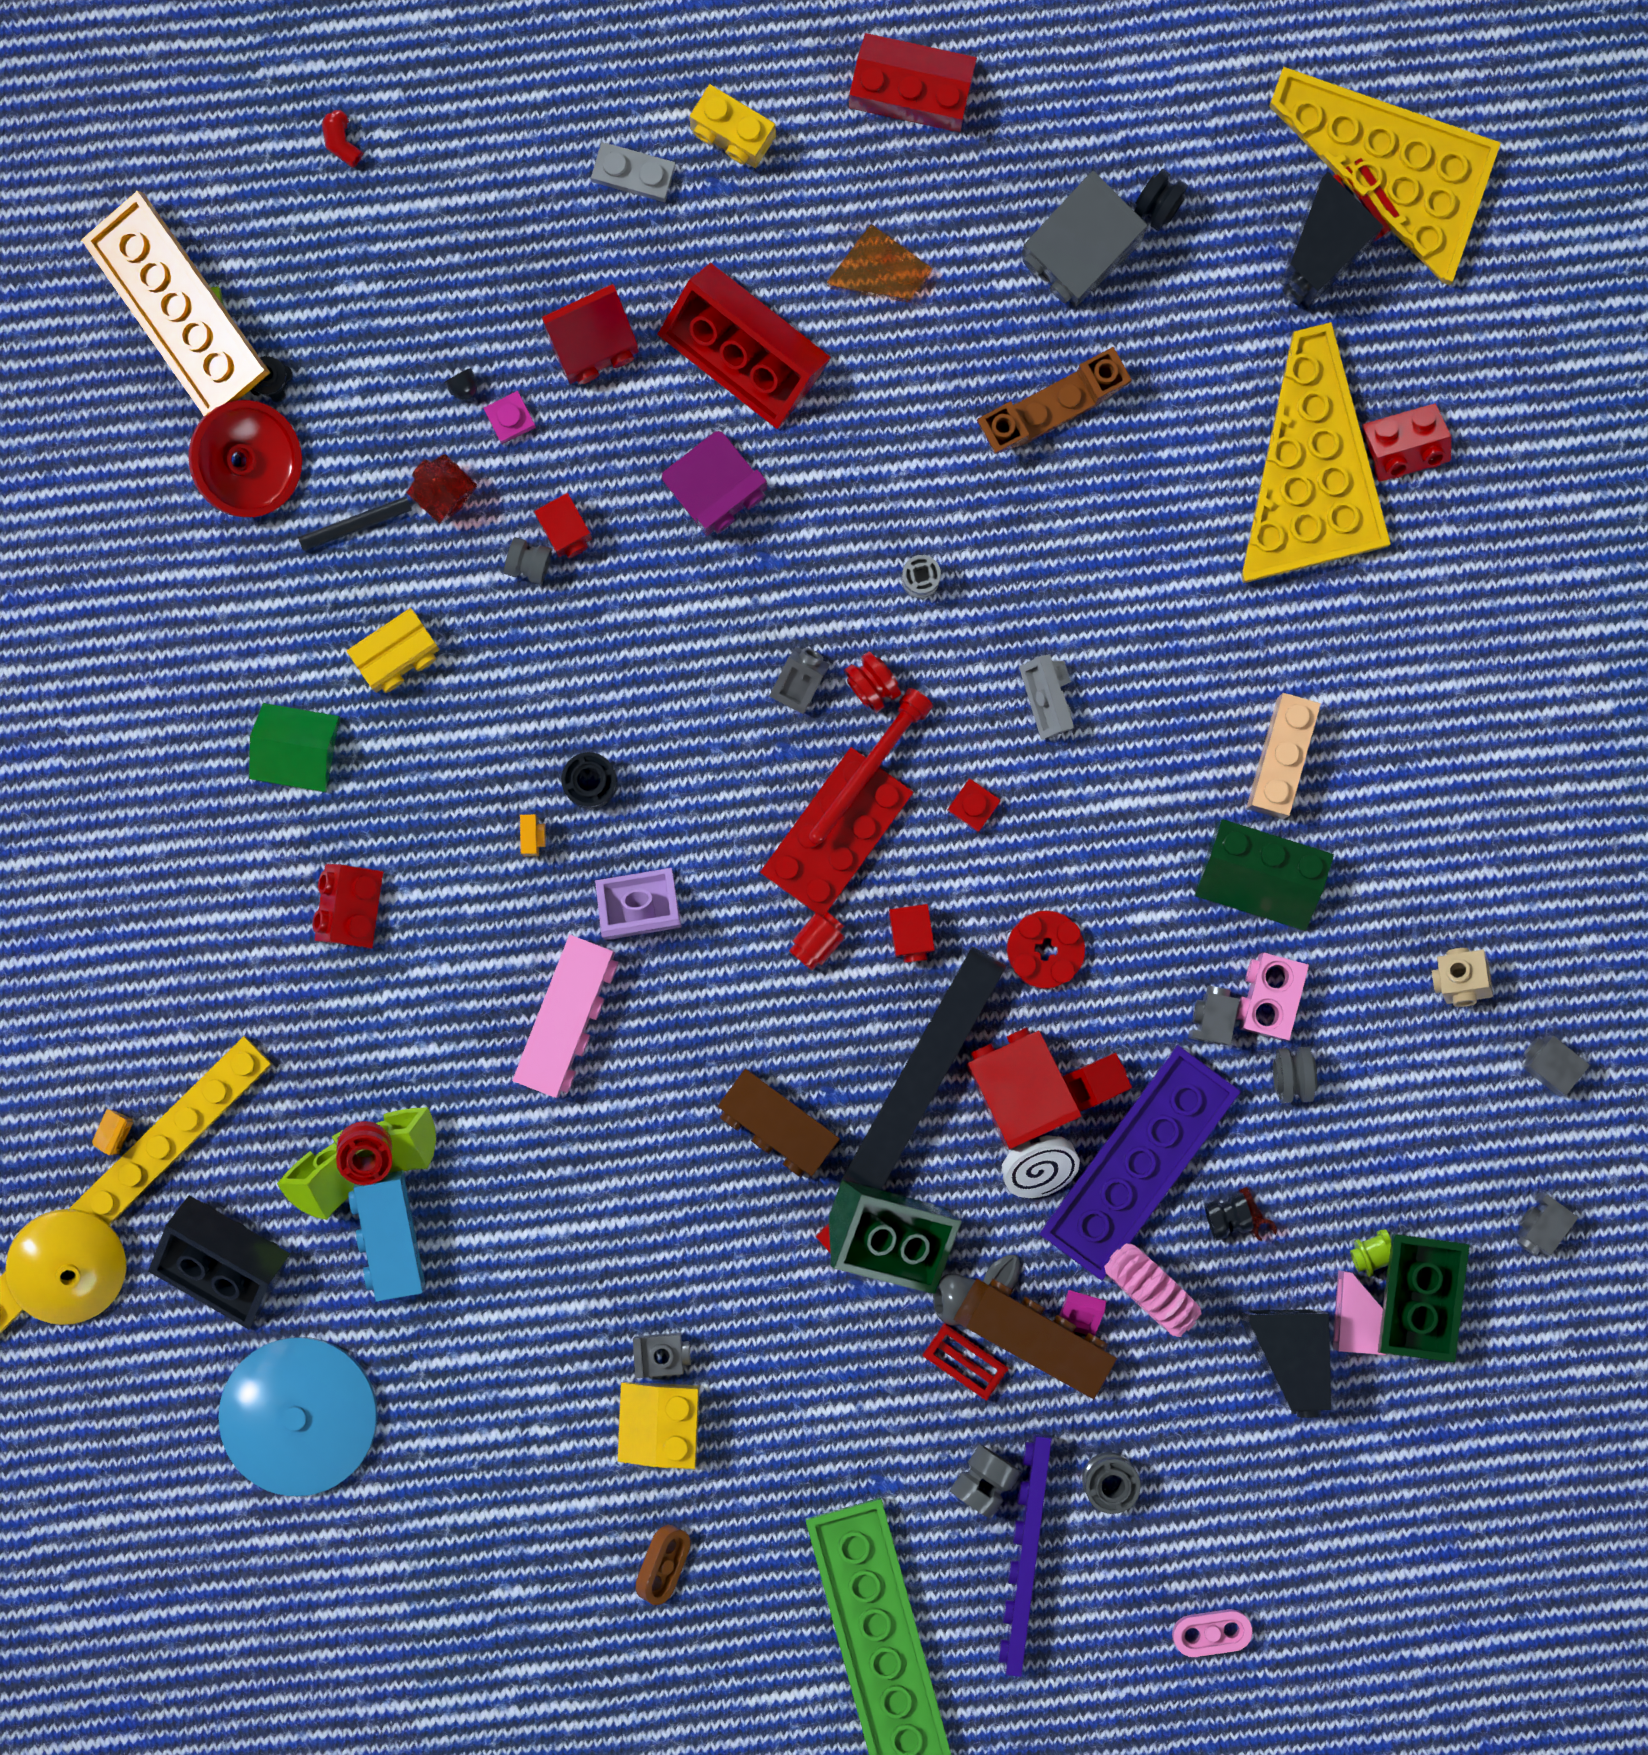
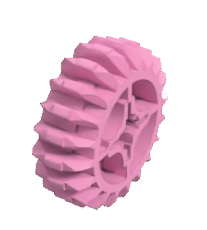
M1126 1243L1120 1250L1117 1249L1110 1257L1109 1262L1104 1266L1106 1274L1172 1336L1181 1337L1186 1330L1189 1331L1196 1324L1195 1321L1202 1314L1200 1306L1156 1263L1133 1244Z

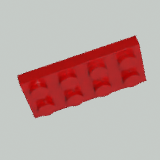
M852 747L844 755L760 871V874L821 917L829 911L914 793L878 767L821 844H813L809 839L810 832L866 759V757Z

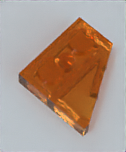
M870 224L827 281V286L834 290H839V288L862 292V295L886 296L891 300L910 303L931 275L933 269L874 225Z

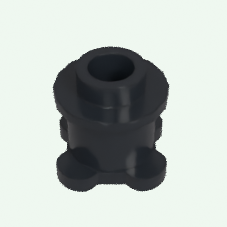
M260 357L265 366L268 367L267 369L273 373V376L268 381L261 380L250 392L254 396L264 395L270 397L273 402L280 403L286 398L285 388L287 382L292 380L293 373L288 366H283L274 357Z

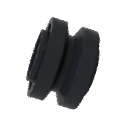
M1163 168L1157 176L1153 175L1135 202L1137 207L1134 210L1141 219L1149 215L1151 217L1150 226L1157 231H1160L1164 224L1168 225L1186 198L1185 192L1189 186L1181 180L1175 184L1170 183L1171 173Z
M585 752L574 756L565 765L561 776L562 787L572 803L584 809H597L606 805L614 797L617 790L618 780L612 764L604 756L597 753ZM595 771L600 775V784L596 789L585 791L580 788L579 779L584 772Z

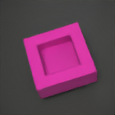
M518 391L483 408L501 444L536 428Z
M1068 1290L1059 1316L1077 1326L1074 1332L1087 1335L1089 1332L1095 1336L1105 1312L1106 1301Z

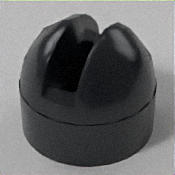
M469 368L449 378L444 384L449 393L455 398L467 400L476 393L478 381L472 369Z

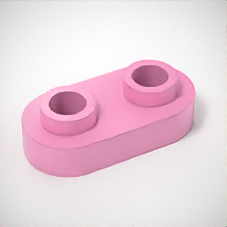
M1234 1609L1184 1616L1176 1622L1172 1631L1175 1646L1182 1654L1188 1657L1239 1651L1248 1645L1252 1637L1250 1621L1243 1613ZM1230 1622L1236 1623L1238 1627L1237 1632L1232 1636L1225 1635V1625ZM1190 1628H1195L1199 1632L1198 1638L1192 1642L1185 1639L1186 1631Z

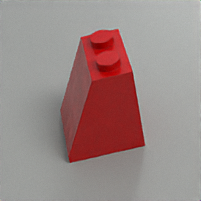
M1028 1027L1006 1036L1009 1044L997 1050L994 1049L991 1043L971 1052L974 1060L966 1063L1005 1149H1012L1081 1117L1080 1111L1040 1031L1030 1034Z

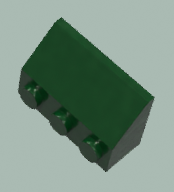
M1221 819L1216 823L1194 897L1306 931L1324 890L1334 854Z
M842 1180L829 1214L831 1267L935 1294L962 1221L942 1206Z
M1392 1234L1378 1353L1455 1363L1470 1244Z

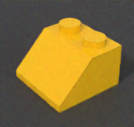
M621 1382L617 1462L660 1468L695 1469L700 1385Z

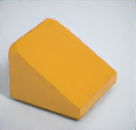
M107 1109L95 1133L92 1144L107 1155L120 1154L134 1123L133 1119L114 1110Z

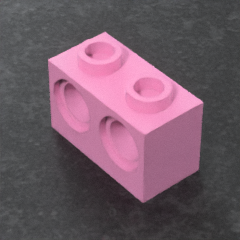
M1268 953L1259 954L1257 960L1251 959L1245 979L1246 982L1251 983L1248 997L1240 998L1236 1019L1241 1020L1239 1029L1281 1041H1289L1309 965ZM1271 966L1280 968L1284 973L1285 980L1280 988H1273L1266 981V972ZM1261 1004H1267L1274 1010L1275 1018L1269 1026L1261 1025L1256 1019V1010Z

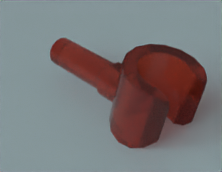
M1248 1186L1239 1190L1240 1193H1243L1250 1210L1254 1230L1250 1231L1252 1235L1259 1241H1262L1258 1234V1228L1263 1223H1268L1269 1229L1276 1235L1277 1228L1275 1223L1268 1217L1263 1216Z

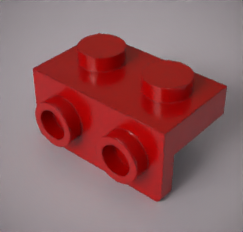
M1436 403L1362 424V435L1375 461V476L1379 482L1391 478H1399L1405 474L1426 468H1434L1451 460V434Z
M341 864L325 865V869L318 881V891L321 894L319 909L314 914L312 924L313 931L315 932V941L373 948L383 871Z

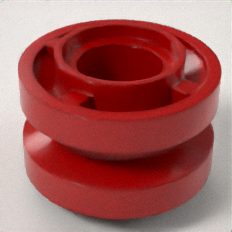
M868 651L861 656L862 666L860 668L851 664L844 669V672L848 677L847 682L860 701L867 708L870 707L875 713H878L884 708V697L895 700L901 695V692L897 686L896 678L885 663Z
M368 1121L353 1123L341 1132L337 1140L336 1164L340 1174L349 1182L358 1185H371L382 1180L389 1173L392 1166V1140L388 1132L382 1126ZM361 1149L373 1152L369 1157H360L355 1153Z

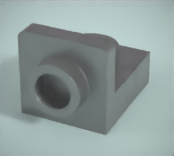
M795 647L788 657L769 697L804 714L830 664L823 661L822 655L812 649Z

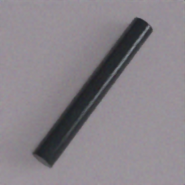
M407 496L299 536L298 539L303 551L412 511Z

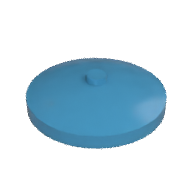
M290 1337L258 1348L236 1367L229 1377L221 1396L218 1417L219 1430L228 1457L239 1472L249 1481L275 1494L308 1496L321 1493L338 1485L361 1465L375 1438L378 1421L377 1401L367 1374L359 1363L346 1351L321 1339Z

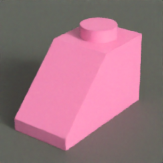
M1338 1270L1333 1349L1341 1352L1386 1355L1378 1353L1383 1308L1354 1274L1348 1271Z

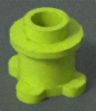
M1386 1229L1377 1231V1236L1365 1241L1354 1240L1355 1249L1350 1250V1255L1358 1272L1365 1271L1367 1276L1371 1277L1373 1276V1271L1388 1266L1391 1238Z

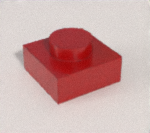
M969 778L947 809V812L979 833L1001 800Z

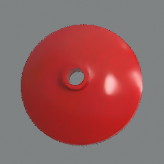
M237 400L217 406L201 419L190 441L188 454L189 468L195 486L208 503L228 515L257 517L273 512L290 498L300 479L302 453L298 437L287 419L277 410L264 403L252 400ZM234 453H237L241 458V463L238 467L232 463Z

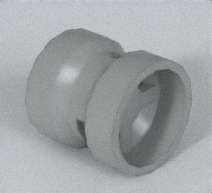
M917 555L905 563L901 577L905 592L917 599H925L935 593L940 583L941 569L932 557Z

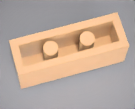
M1282 693L1277 698L1246 809L1279 819H1285L1290 816L1321 703Z

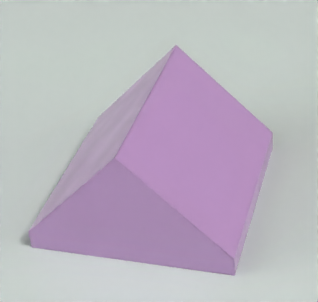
M672 868L595 880L601 935L604 940L682 927Z

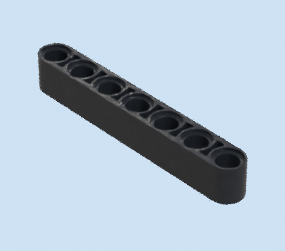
M972 946L841 1181L845 1180L879 1190L882 1189L1004 972L1006 964Z

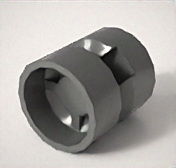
M979 1444L968 1461L969 1472H961L949 1491L974 1510L992 1519L1003 1502L1002 1491H1010L1022 1472L998 1454ZM982 1478L990 1483L984 1490L978 1487Z

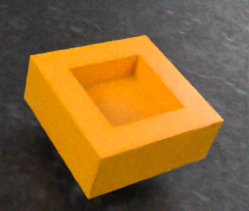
M536 814L520 815L521 855L524 857L539 856V847H546L545 824H539V818Z

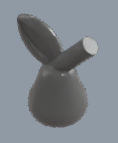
M1007 1255L998 1259L987 1270L983 1282L989 1285L993 1278L1014 1289L1020 1275L1019 1258L1016 1255ZM946 1274L941 1277L936 1292L933 1294V1304L935 1312L942 1322L949 1325H959L953 1319L975 1282L974 1279H969L959 1274Z

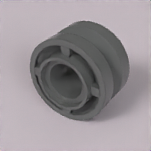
M1299 1047L1294 1056L1291 1055L1288 1048L1276 1050V1056L1273 1060V1081L1280 1103H1292L1295 1095H1298L1302 1102L1314 1101L1315 1091H1317V1068L1310 1047Z
M1115 1452L1098 1454L1089 1460L1082 1473L1083 1489L1090 1503L1101 1512L1108 1514L1124 1512L1131 1508L1139 1497L1141 1489L1140 1478L1132 1463L1121 1454ZM1110 1475L1121 1477L1120 1484L1116 1489L1107 1491L1101 1488L1102 1482L1106 1477Z

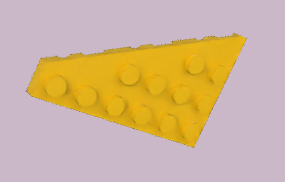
M1283 67L1269 107L1336 175L1338 174L1343 179L1342 181L1352 191L1355 189L1362 197L1367 193L1391 231L1442 283L1451 285L1501 142ZM1362 158L1363 162L1357 165L1354 164L1355 161ZM1347 166L1351 169L1352 174L1346 169ZM1360 167H1368L1377 181L1376 184L1369 186L1359 171ZM1347 179H1350V180H1351V182L1353 183L1354 188H1352V186L1350 185V183L1348 182ZM1379 185L1400 216L1394 218L1374 193V190Z
M1331 322L1294 331L1292 334L1241 574L1243 583L1378 550L1391 545Z

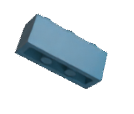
M404 1171L388 1173L382 1180L371 1185L355 1184L353 1187L354 1191L348 1194L352 1215L359 1214L361 1229L356 1230V1239L359 1252H366L369 1267H364L363 1269L367 1291L374 1290L376 1302L423 1293L425 1279Z

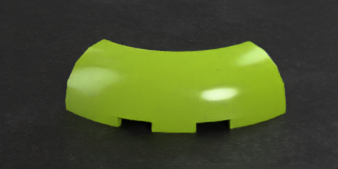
M428 1107L402 1109L385 1113L384 1121L376 1124L382 1126L392 1140V1166L389 1173L402 1170L428 1169L434 1156L436 1145L435 1124ZM342 1131L331 1136L334 1143L315 1156L309 1151L277 1183L288 1201L299 1210L315 1218L327 1220L349 1198V1192L354 1191L353 1187L355 1184L349 1182L340 1174L336 1164L337 1140ZM361 1149L355 1154L360 1157H369L373 1152Z

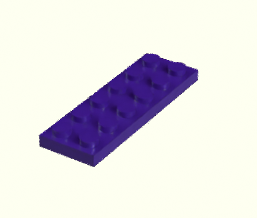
M1176 1045L1038 1234L1103 1281L1107 1275L1104 1266L1109 1262L1112 1254L1117 1249L1120 1250L1126 1243L1130 1244L1241 1091L1182 1047Z

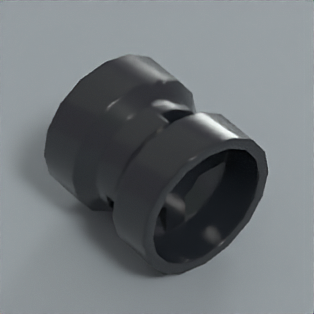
M1243 1193L1232 1195L1228 1201L1223 1203L1215 1200L1204 1204L1208 1224L1215 1241L1227 1238L1230 1232L1239 1231L1244 1233L1254 1230L1250 1210Z

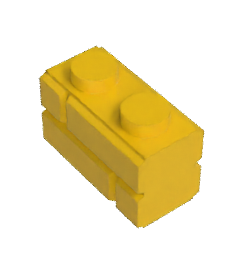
M409 608L349 648L347 653L375 693L381 689L384 693H388L404 682L402 675L412 668H415L418 672L431 665L437 659L434 654L440 649L413 609Z

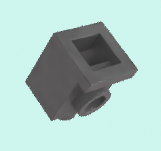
M1207 986V992L1204 994L1203 1001L1197 1000L1195 1003L1192 1022L1198 1023V1029L1189 1031V1039L1225 1046L1231 1045L1239 1003L1238 998L1230 997L1231 990Z
M1538 1193L1534 1200L1540 1203L1538 1208L1532 1206L1522 1217L1519 1225L1523 1228L1518 1234L1520 1238L1517 1244L1534 1256H1537L1539 1252L1552 1255L1579 1217L1548 1194Z
M681 1333L634 1336L635 1379L680 1375L684 1373V1365H691L689 1341L682 1342ZM656 1350H667L669 1360L666 1363L657 1362L654 1357Z

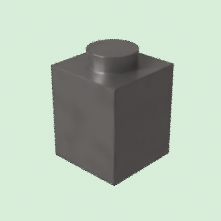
M1545 1036L1543 1039L1537 1037L1528 1046L1523 1054L1527 1060L1521 1067L1557 1096H1566L1590 1064L1555 1036Z

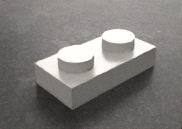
M601 142L591 181L596 184L666 202L676 165L673 161Z

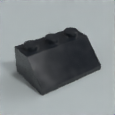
M188 1195L166 1224L148 1272L250 1330L278 1283L291 1253L282 1249L276 1243L268 1241L247 1229L243 1224L235 1222L214 1210L210 1205Z

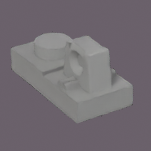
M1050 654L1037 657L1019 666L1041 740L1055 737L1074 728L1071 719V709L1066 703L1064 693L1060 688L1071 682L1065 661H1052Z

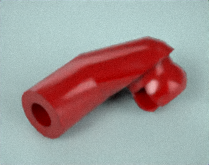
M334 110L326 114L322 121L325 147L347 165L354 168L360 162L363 152L346 140L345 129L347 128V123H349L348 116L341 110Z

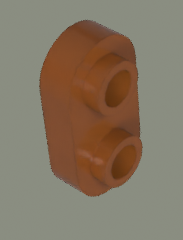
M665 1525L652 1538L636 1580L637 1595L652 1605L663 1604L674 1592L690 1550V1537L685 1531L674 1525Z

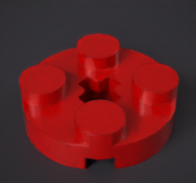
M1037 911L1022 918L1012 929L1007 941L1006 954L1014 973L1024 983L1035 988L1050 989L1070 981L1080 970L1085 956V943L1078 925L1067 916L1055 911ZM1044 938L1050 939L1051 946L1057 948L1056 955H1050L1048 961L1041 960V953L1035 952V945L1042 944Z

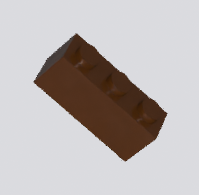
M747 1069L743 1070L717 1106L723 1110L719 1117L737 1131H739L742 1125L755 1134L751 1139L755 1145L769 1155L773 1149L777 1150L786 1157L782 1164L800 1178L805 1172L813 1176L840 1139Z

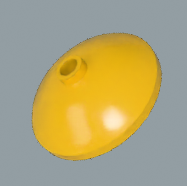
M75 1209L50 1211L27 1223L13 1239L6 1257L5 1271L7 1284L17 1304L36 1319L58 1325L76 1324L89 1320L109 1307L122 1288L126 1275V1257L122 1242L113 1228L96 1215ZM66 1270H71L75 1273V1276L68 1281L61 1279L60 1276Z

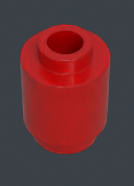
M828 912L822 917L815 913L792 940L794 945L789 952L813 971L818 964L822 966L845 939V936L840 933L844 925Z

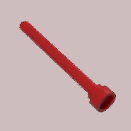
M908 688L899 700V715L810 832L809 839L813 844H821L910 724L917 723L919 719L924 720L933 708L932 702L921 692Z

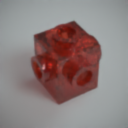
M444 453L432 462L426 459L418 465L412 473V477L415 480L406 493L441 524L464 507L478 485Z

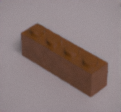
M976 1278L953 1320L1094 1400L1117 1360L1116 1357L1105 1351L1109 1344L1089 1332L1085 1339L1074 1333L1077 1326L1057 1314L1053 1321L1042 1315L1045 1308L1027 1297H1024L1021 1303L1010 1297L1013 1289L993 1278L989 1285Z

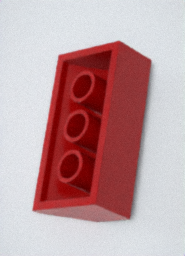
M711 262L689 279L657 334L776 429L783 424L813 387L831 359L828 354Z

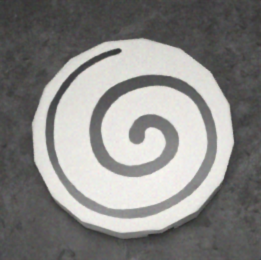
M1047 1135L1039 1137L1041 1142L1031 1145L1030 1141H1027L1017 1146L1002 1163L1003 1180L1009 1192L1018 1197L1037 1198L1047 1196L1066 1186L1073 1180L1080 1164V1159L1072 1142L1063 1137Z

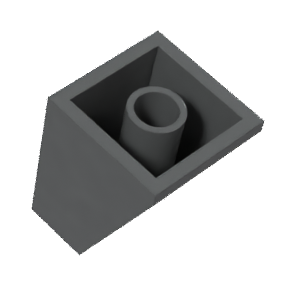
M1093 170L1027 240L1022 250V255L1025 257L1023 263L1034 275L1040 276L1042 274L1052 284L1050 290L1062 303L1066 304L1069 301L1076 308L1141 245L1148 225Z

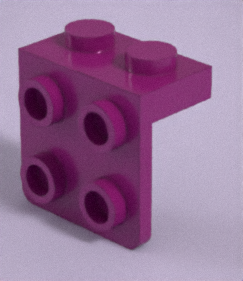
M721 431L713 432L662 473V480L706 536L713 531L717 534L722 532L734 522L735 518L733 516L744 507L747 510L751 509L766 496L764 494V491L767 490L766 479L758 469L753 471Z

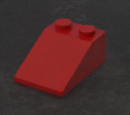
M614 284L541 317L551 347L569 384L576 381L579 385L588 383L600 375L599 370L610 365L613 368L622 367L633 361V355L639 352L635 336Z

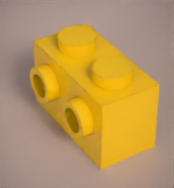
M711 84L708 85L689 116L690 127L693 130L692 133L698 139L709 145L713 143L726 150L725 153L734 161L743 165L747 163L754 168H757L776 137L775 123Z

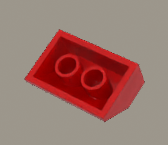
M865 33L849 93V108L960 133L977 57Z

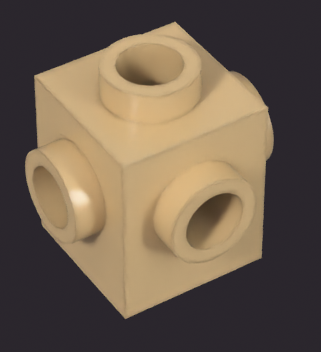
M1455 948L1448 950L1446 955L1437 957L1438 969L1432 970L1435 993L1442 992L1447 1004L1453 1003L1455 1007H1467L1476 1004L1478 999L1494 997L1489 961L1484 949L1470 951L1468 948Z

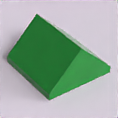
M263 703L250 735L249 779L326 793L340 716Z

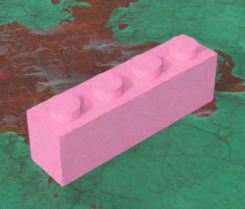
M569 934L514 1074L513 1082L555 1098H559L561 1091L568 1094L576 1071L570 1069L575 1055L583 1056L590 1039V1035L584 1033L590 1018L597 1020L604 1003V998L599 997L604 982L611 984L619 962L613 960L614 951Z

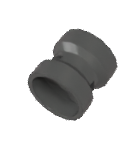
M514 537L506 557L504 574L517 577L523 572V575L528 577L530 582L542 585L550 565L552 548L539 545L538 547L532 546L529 549L526 540Z

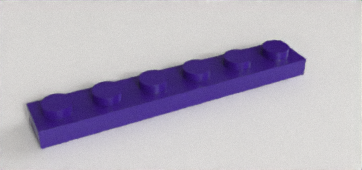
M1033 1433L1032 1442L1026 1441L1024 1446L1023 1465L1029 1466L1027 1482L1020 1481L1018 1492V1505H1024L1022 1521L1015 1520L1013 1531V1544L1019 1545L1017 1560H1010L1008 1584H1014L1012 1600L1005 1599L1003 1623L1009 1624L1007 1640L1000 1639L998 1650V1663L1004 1664L1005 1674L1022 1677L1052 1440L1049 1435Z

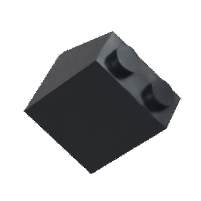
M1329 172L1322 177L1311 197L1280 280V284L1284 287L1282 289L1284 295L1295 305L1301 303L1306 309L1373 244L1384 227Z
M1319 1309L1239 1310L1240 1321L1280 1404L1291 1410V1414H1297V1417L1300 1418L1321 1417V1410H1331L1329 1313Z

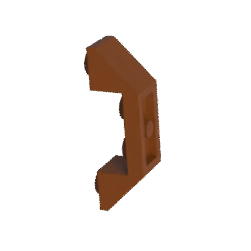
M1111 347L1079 364L1077 371L1014 405L1010 401L983 415L976 421L994 454H998L1027 444L1093 409L1128 385L1132 379L1115 348Z

